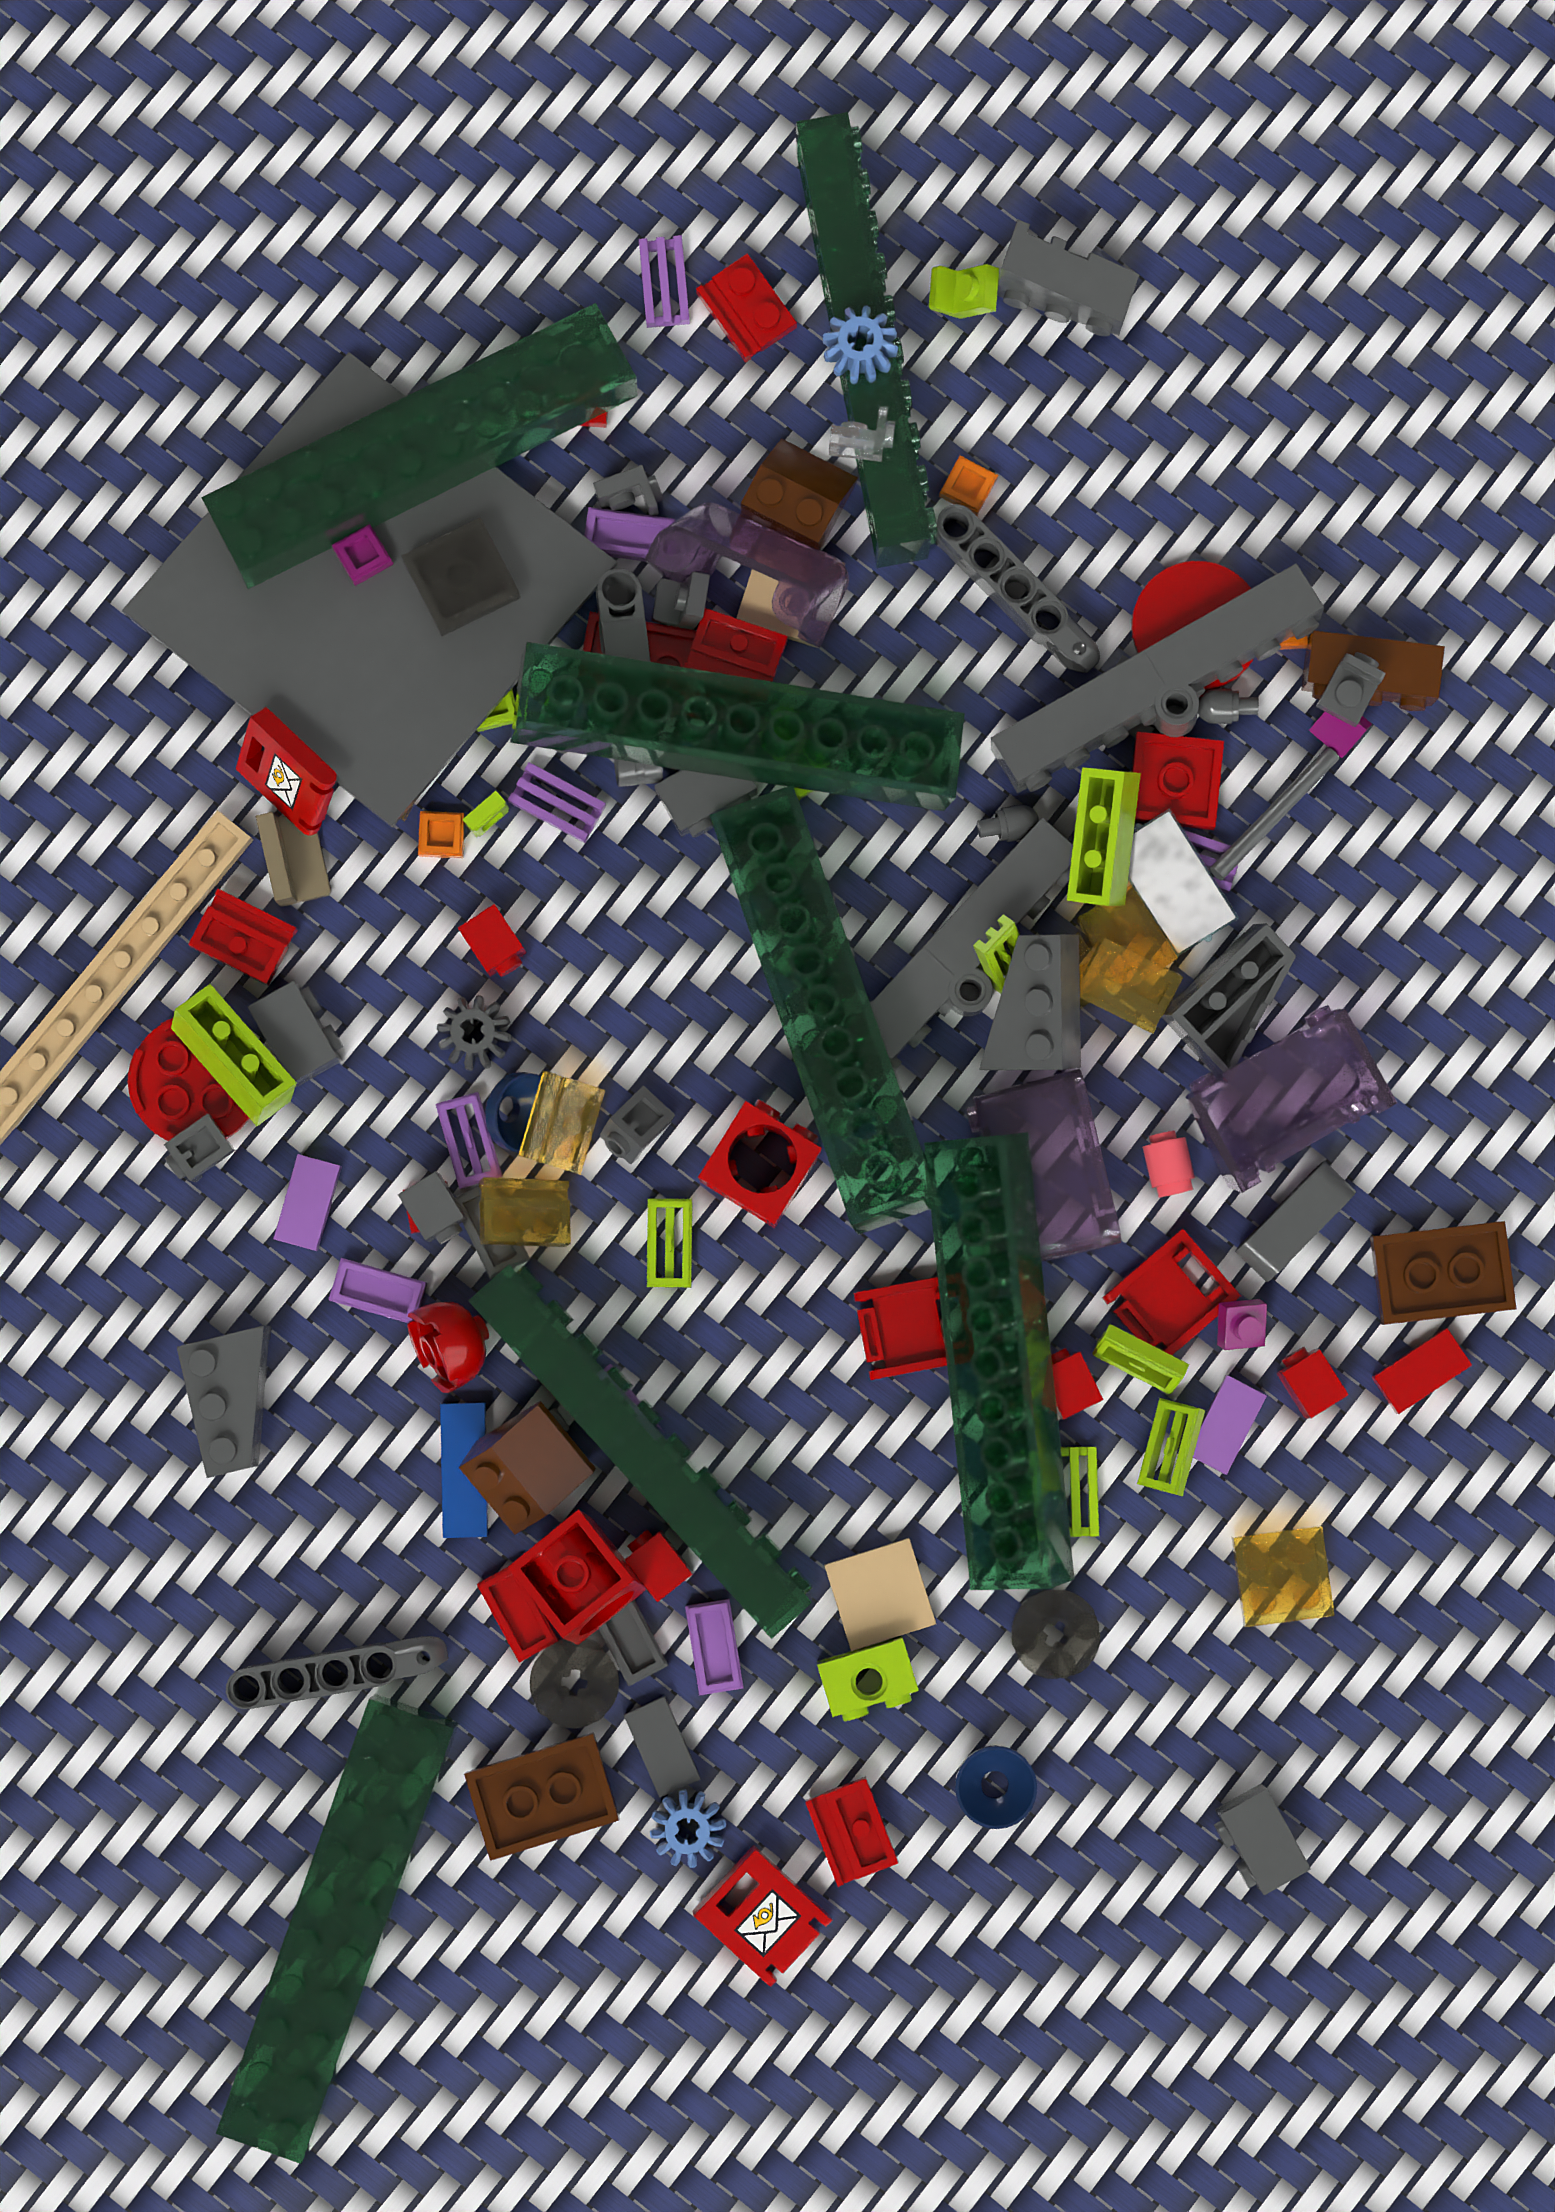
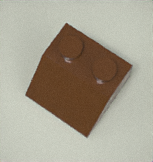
M781 438L760 465L741 501V516L819 555L853 491L858 477Z
M541 1401L477 1440L459 1466V1469L514 1535L547 1516L590 1477L596 1469Z

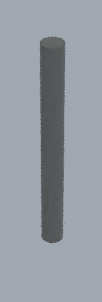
M1326 747L1209 868L1210 872L1222 881L1339 760L1337 753L1331 748Z

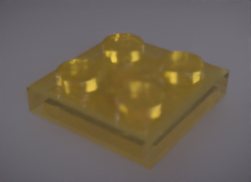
M1322 1526L1231 1537L1244 1627L1335 1616Z

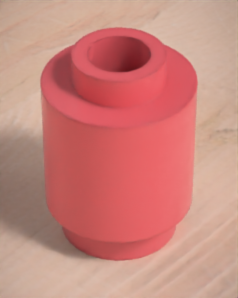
M1175 1130L1149 1136L1151 1144L1142 1148L1152 1188H1157L1158 1197L1161 1198L1192 1191L1191 1179H1194L1195 1175L1186 1137L1177 1138Z

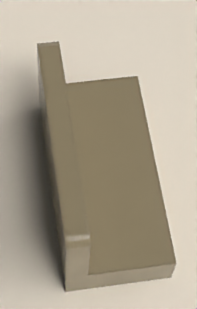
M273 812L256 815L275 902L283 907L329 896L331 894V887L318 832L311 836L305 835L285 816L277 817Z

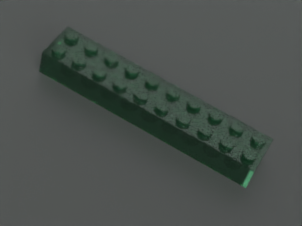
M848 112L797 121L796 156L829 326L830 320L833 317L845 321L844 314L846 308L851 307L856 317L862 316L863 307L868 306L871 308L870 319L873 320L877 315L884 313L887 316L884 328H894L893 321H896L893 298L892 295L884 296L883 294L886 293L885 279L888 278L883 252L875 253V251H878L877 237H879L877 216L875 210L867 211L870 209L868 195H871L867 168L859 169L862 168L860 153H863L859 127H851ZM896 337L891 342L898 346V353L896 357L887 358L891 363L890 370L885 373L875 368L876 380L870 383L866 379L865 373H859L858 382L853 384L850 382L849 370L839 376L876 568L928 559L930 545L936 544L937 523L933 507L925 508L924 503L927 502L926 491H929L927 471L925 465L917 466L916 460H919L918 449L921 448L919 430L916 422L909 423L908 418H911L910 406H912L910 385L908 379L900 381V376H903L902 364L904 363L900 337ZM858 339L856 345H854V350L863 351L866 340Z
M594 303L201 498L247 589H250L331 549L333 544L368 524L373 528L637 397L636 375L597 304Z
M527 642L521 657L510 743L945 811L956 798L965 713Z
M793 784L711 814L710 818L852 1228L859 1235L943 1205L804 809Z
M1028 1132L924 1143L970 1591L1051 1589L1075 1578Z
M510 1264L507 1265L477 1292L469 1302L765 1633L773 1639L812 1603V1597L808 1593L812 1589V1584L795 1565L789 1571L778 1560L782 1555L781 1549L765 1532L758 1538L749 1528L748 1524L752 1521V1517L736 1499L729 1504L717 1492L723 1485L706 1466L698 1471L688 1460L687 1457L693 1452L676 1433L668 1437L658 1427L657 1424L663 1418L646 1399H643L638 1404L627 1392L633 1387L632 1383L616 1366L607 1370L598 1359L604 1353L587 1333H582L579 1337L568 1326L574 1319L557 1300L553 1299L548 1303L540 1295L539 1291L544 1288V1285L527 1267L522 1266L518 1270Z
M374 1694L369 1698L216 2134L302 2164L309 2153L459 1723L378 1694Z

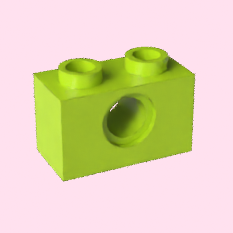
M902 1635L817 1661V1667L832 1717L842 1715L843 1721L868 1715V1706L885 1702L886 1708L912 1701L910 1693L919 1691ZM863 1669H875L882 1677L880 1686L873 1692H864L856 1685V1677Z

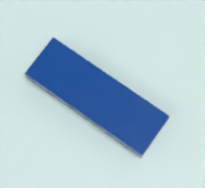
M486 1403L440 1404L443 1538L488 1537V1502L459 1469L460 1464L474 1443L487 1434Z

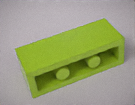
M1082 767L1067 901L1104 906L1125 905L1141 773Z
M211 984L175 1009L171 1029L256 1126H259L291 1102L297 1082Z

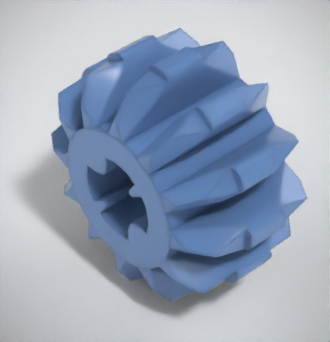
M868 306L863 307L862 316L856 317L851 307L846 308L844 314L845 321L833 317L830 320V327L833 332L823 334V344L830 347L824 352L825 362H837L834 367V374L837 377L849 370L850 382L853 384L858 382L859 373H865L866 379L870 383L876 380L875 368L887 373L891 367V363L887 358L896 357L898 353V346L891 343L897 336L896 329L891 327L884 328L887 322V316L884 313L877 315L873 320L870 319L871 308ZM858 339L866 340L863 351L854 350V345H856Z
M686 1789L679 1791V1806L675 1804L672 1798L666 1796L663 1798L662 1803L670 1814L657 1810L652 1814L654 1821L665 1825L650 1830L651 1838H666L665 1841L659 1844L656 1852L659 1855H663L671 1848L675 1850L671 1858V1864L674 1866L679 1864L681 1854H687L689 1867L695 1868L697 1866L696 1852L699 1851L707 1861H711L714 1857L712 1850L706 1843L717 1847L723 1846L724 1838L711 1831L725 1828L726 1820L722 1818L710 1820V1817L717 1813L720 1806L717 1802H713L703 1809L701 1806L705 1799V1793L702 1791L697 1793L694 1804L688 1803V1792ZM687 1818V1823H690L691 1819L698 1822L695 1831L697 1837L689 1839V1834H686V1837L682 1838L678 1834L681 1826L679 1820Z

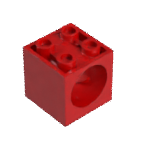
M759 1099L754 1106L745 1101L699 1174L698 1179L702 1184L775 1228L820 1157L822 1148L816 1145L819 1137L798 1123L791 1129L779 1122L781 1113ZM765 1131L774 1132L789 1142L790 1146H787L790 1164L796 1163L795 1171L791 1179L780 1189H778L777 1185L760 1189L761 1193L749 1191L738 1184L733 1178L738 1176L735 1159L730 1160L732 1150L738 1141L748 1135V1138L765 1135Z
M579 1509L508 1566L509 1570L560 1636L577 1645L582 1643L646 1590V1587L628 1566L624 1557L595 1520Z

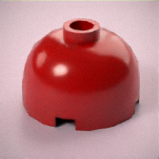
M435 1302L408 1313V1317L414 1319V1321L407 1323L413 1348L422 1367L426 1368L430 1364L438 1376L431 1379V1381L441 1392L449 1393L464 1386L476 1377L484 1365L486 1358L485 1340L489 1339L487 1326L479 1315L473 1317L465 1307L455 1302Z

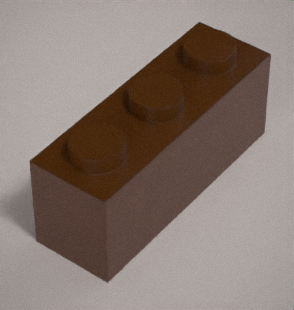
M1313 630L1308 637V646L1305 652L1301 691L1312 692V697L1319 700L1343 656L1346 653L1354 656L1358 652L1376 660L1379 663L1377 669L1386 673L1368 706H1380L1382 701L1398 702L1399 708L1403 710L1424 711L1426 706H1432L1439 699L1445 646Z

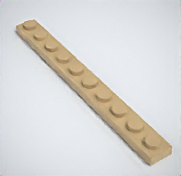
M218 810L0 1071V1145L253 842V839Z

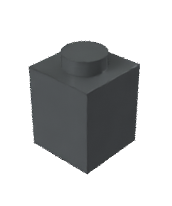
M435 1171L398 1194L425 1241L431 1242L437 1239L439 1244H442L463 1231L459 1224L467 1220V1217L440 1173Z

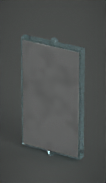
M1170 808L1144 825L1141 823L1135 825L1128 880L1177 957L1203 940L1210 942L1213 934L1239 919V916Z

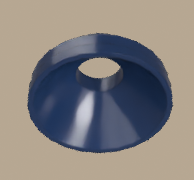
M516 1072L503 1077L491 1091L486 1104L485 1119L491 1138L497 1145L512 1152L526 1153L538 1148L547 1139L553 1128L556 1117V1100L550 1084L537 1074ZM506 1097H510L513 1102V1110L510 1117L503 1121L499 1114L500 1105Z
M997 1745L983 1747L974 1751L961 1764L956 1775V1798L962 1811L974 1823L990 1829L1008 1828L1018 1824L1033 1808L1037 1796L1036 1776L1026 1758L1017 1751ZM999 1771L1007 1777L1008 1787L1003 1795L990 1797L982 1791L981 1781L988 1772Z

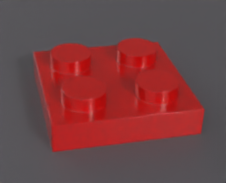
M1137 731L1135 734L1131 772L1141 773L1135 822L1152 823L1167 812H1170L1180 827L1214 830L1216 827L1224 741L1184 736L1169 737L1164 734Z

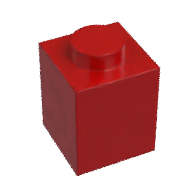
M495 904L458 927V930L490 977L497 972L500 977H503L523 963L520 957L527 952Z
M1302 1347L1282 1360L1285 1368L1276 1373L1304 1418L1312 1419L1349 1395L1320 1349H1313L1307 1352L1306 1348Z
M1064 1348L1042 1359L1046 1367L1038 1370L1037 1373L1060 1419H1066L1104 1400L1080 1351L1070 1355L1067 1348Z
M647 1529L627 1545L632 1553L624 1559L657 1602L694 1573L661 1530L652 1536Z

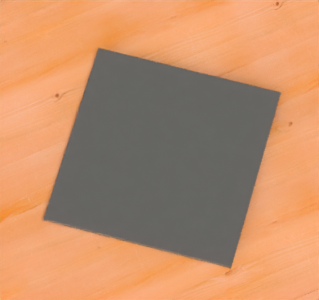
M348 352L122 609V612L250 715L253 716L267 707L336 772L337 779L335 783L393 828L595 592L601 576L617 566V561ZM370 524L390 556L393 565L355 586L333 551L332 545Z

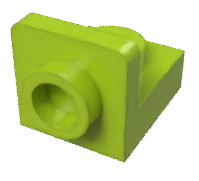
M988 264L958 271L944 266L933 267L931 271L929 308L959 319L995 312L999 268Z

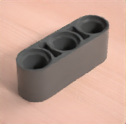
M1324 1160L1237 1247L1235 1252L1260 1277L1269 1282L1347 1204L1356 1191Z

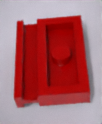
M748 253L713 276L712 280L696 288V294L745 363L751 360L752 356L760 351H764L797 328V322Z
M705 608L703 618L699 622L690 653L685 662L684 671L767 699L787 644L788 636Z
M217 889L211 905L207 907L188 945L269 986L289 948L288 946L293 936L296 935L298 930L296 927Z
M866 1776L805 1800L838 1887L849 1881L860 1879L899 1863Z

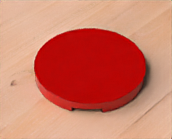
M1187 561L1164 569L1148 582L1134 606L1131 631L1137 654L1251 589L1250 586L1232 570L1207 561ZM1254 659L1243 664V670L1234 678L1223 683L1217 679L1205 686V691L1232 683L1247 670Z
M173 1018L162 1022L160 1026L147 1035L138 1049L136 1048L130 1062L128 1091L136 1114L139 1115L150 1130L167 1141L174 1138L206 1114L212 1116L226 1138L231 1137L250 1118L171 1029Z

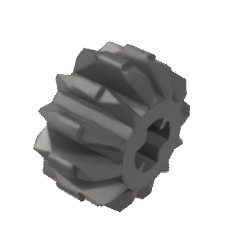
M477 995L475 997L473 1009L469 1008L468 1002L464 997H460L457 1001L462 1012L457 1015L449 1007H446L443 1011L452 1020V1024H437L436 1029L438 1032L451 1034L450 1037L442 1039L438 1043L441 1050H448L455 1047L448 1058L452 1064L459 1062L466 1054L464 1061L466 1070L472 1071L474 1069L476 1057H479L483 1067L488 1069L491 1067L488 1053L492 1051L500 1059H503L506 1055L496 1044L497 1041L504 1043L512 1041L511 1034L498 1031L511 1023L508 1016L493 1019L500 1010V1005L497 1002L491 1003L483 1012L485 1004L483 996ZM477 1022L482 1023L483 1025L480 1030L485 1035L480 1042L472 1039V1044L467 1043L466 1041L469 1036L464 1031L469 1024L477 1027Z

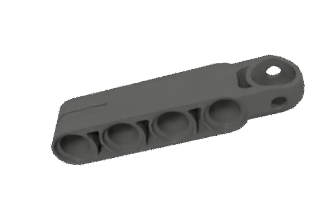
M955 504L947 506L940 512L935 529V538L939 547L1031 640L1043 645L1065 668L1088 673L1098 664L1100 651L1094 640L1068 614L1064 604L971 510L963 505ZM949 521H960L966 527L967 532L963 536L955 538L946 534L943 527ZM982 551L991 552L996 557L998 563L992 568H981L975 562L974 556ZM1011 582H1019L1026 587L1028 595L1023 599H1012L1005 592V586ZM1045 612L1051 613L1057 618L1059 626L1054 630H1043L1037 625L1036 616ZM1074 651H1079L1081 654H1076Z
M616 568L607 571L601 576L596 589L599 635L607 706L610 713V733L616 782L618 787L654 784L663 780L642 588L639 579L632 572Z
M421 1636L249 1665L234 1672L229 1677L226 1683V1695L233 1706L239 1709H254L379 1687L389 1684L394 1679L426 1674L449 1659L447 1646L439 1637ZM422 1651L430 1655V1661H425L422 1658ZM383 1652L391 1658L393 1669L389 1675L380 1676L372 1670L370 1662L374 1653ZM331 1660L342 1661L347 1666L348 1678L345 1683H335L328 1678L326 1673L327 1665ZM287 1668H295L302 1673L304 1685L300 1691H291L284 1685L283 1673ZM242 1676H252L258 1681L260 1689L255 1699H248L240 1693L239 1681Z

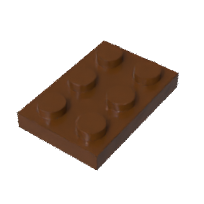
M1505 1221L1370 1237L1381 1325L1517 1309Z
M594 1732L467 1771L464 1774L490 1861L620 1820Z

